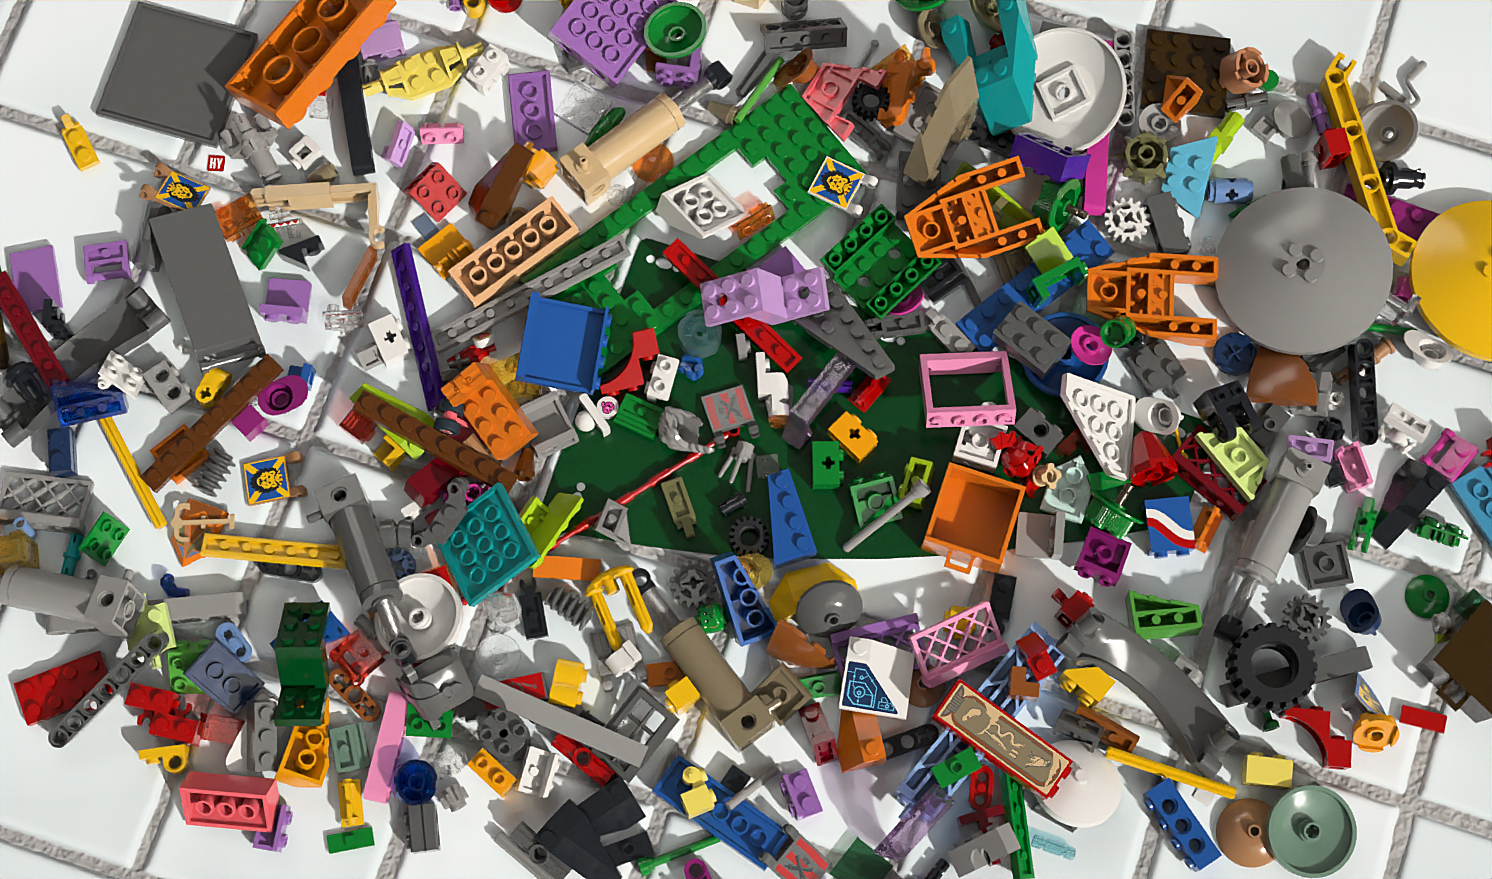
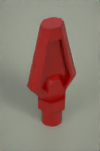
M494 343L484 348H477L471 344L458 353H460L461 359L470 358V363L472 364L473 362L480 363L483 357L489 356V353L495 352L497 349ZM454 355L447 359V363L455 361L456 356Z

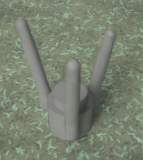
M738 441L736 447L732 448L731 454L721 468L718 477H722L734 458L736 463L729 479V483H733L740 464L747 463L748 460L746 492L749 493L753 461L756 456L753 453L754 446L745 441Z

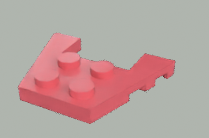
M824 62L801 97L824 123L845 142L855 126L852 122L838 116L859 82L879 90L888 73L883 69L876 71L866 67L851 68L849 65Z

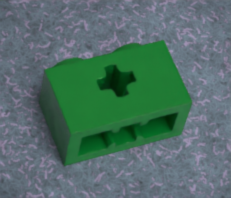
M812 441V489H839L840 482H844V470L839 469V461H843V448H839V441ZM826 461H829L830 469H826Z

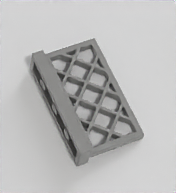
M6 471L0 492V525L13 524L16 518L24 517L35 530L67 534L75 533V535L80 534L84 536L86 529L84 523L95 484L92 481ZM11 478L21 479L24 483L13 491L9 487ZM36 481L43 482L45 487L33 493L29 486ZM58 484H64L67 489L55 496L51 488ZM79 487H87L86 494L77 499L73 491ZM27 488L32 495L20 502L16 494ZM49 490L53 498L42 505L37 497ZM70 493L75 501L63 507L59 500ZM11 497H14L18 503L10 509L3 508L5 501ZM35 499L40 507L33 511H26L23 506ZM57 502L61 510L55 514H48L45 509ZM79 505L81 508L80 517L69 516L67 511Z

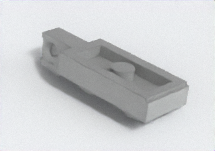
M932 308L925 313L924 318L930 323L928 325V328L931 330L930 333L949 353L973 352L976 349L974 344L944 314L939 316Z

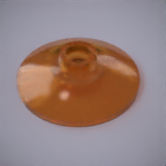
M659 144L635 162L632 168L640 179L647 182H655L673 169L674 158L669 148ZM655 157L656 161L651 162L649 161V158Z

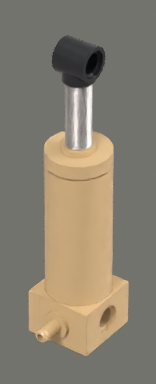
M717 60L706 68L700 80L673 100L665 93H660L587 147L582 142L561 157L559 163L562 176L585 204L589 206L611 189L610 181L685 126V119L682 115L684 110L703 97L705 93L725 88L732 81L733 75L720 60Z

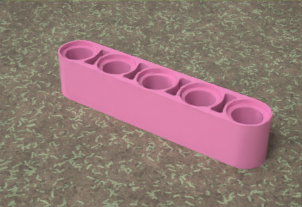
M391 690L389 693L364 788L363 799L383 804L388 802L406 733L408 700L403 696L402 692Z

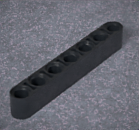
M357 55L355 58L347 61L337 73L354 177L375 173Z

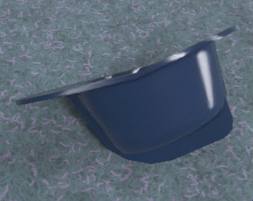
M1364 589L1349 591L1343 597L1340 604V612L1348 629L1353 633L1362 635H1377L1376 630L1380 627L1382 619L1373 596Z

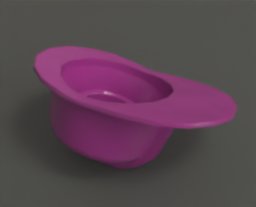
M285 376L272 382L258 395V405L268 415L286 414L305 402L308 396V385L300 376Z

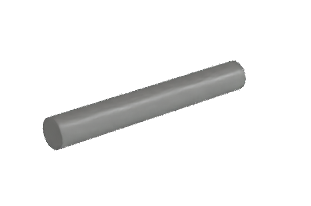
M778 763L774 764L725 803L726 807L732 810L782 770L781 766Z

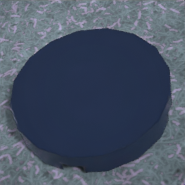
M1228 333L1216 341L1212 350V359L1215 366L1221 372L1227 375L1238 376L1252 368L1256 357V348L1245 335Z

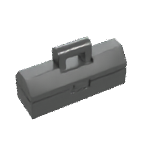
M152 201L147 204L134 265L139 270L160 271L162 258L149 224V219L173 213L168 206Z

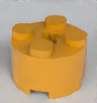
M527 141L523 146L534 152L535 155L523 182L531 189L536 187L541 190L546 187L560 168L555 166L557 164L556 160L544 149L536 150L533 148L534 143Z

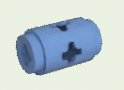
M1214 178V180L1208 181L1207 199L1208 201H1213V203L1246 204L1247 202H1252L1253 181L1247 178Z

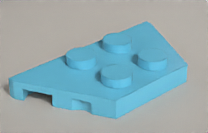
M1216 136L1176 146L1170 150L1169 157L1171 159L1167 163L1166 178L1163 180L1161 190L1163 192L1171 191L1172 197L1176 198L1177 203L1196 218H1200L1218 141Z

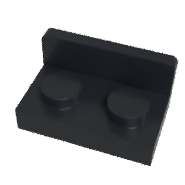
M44 299L41 322L43 327L54 339L66 340L67 337H72L74 333L65 322V313L62 312L53 299Z

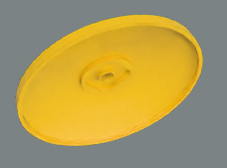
M1482 200L1454 206L1437 216L1425 228L1411 254L1409 284L1412 297L1420 315L1436 335L1451 347L1466 355L1492 362V201Z

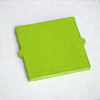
M1053 226L1042 234H1037L1034 240L1024 246V249L1041 274L1073 258Z

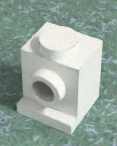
M308 135L288 151L291 156L289 161L297 170L302 168L304 171H307L320 158L323 159L325 157L322 149Z

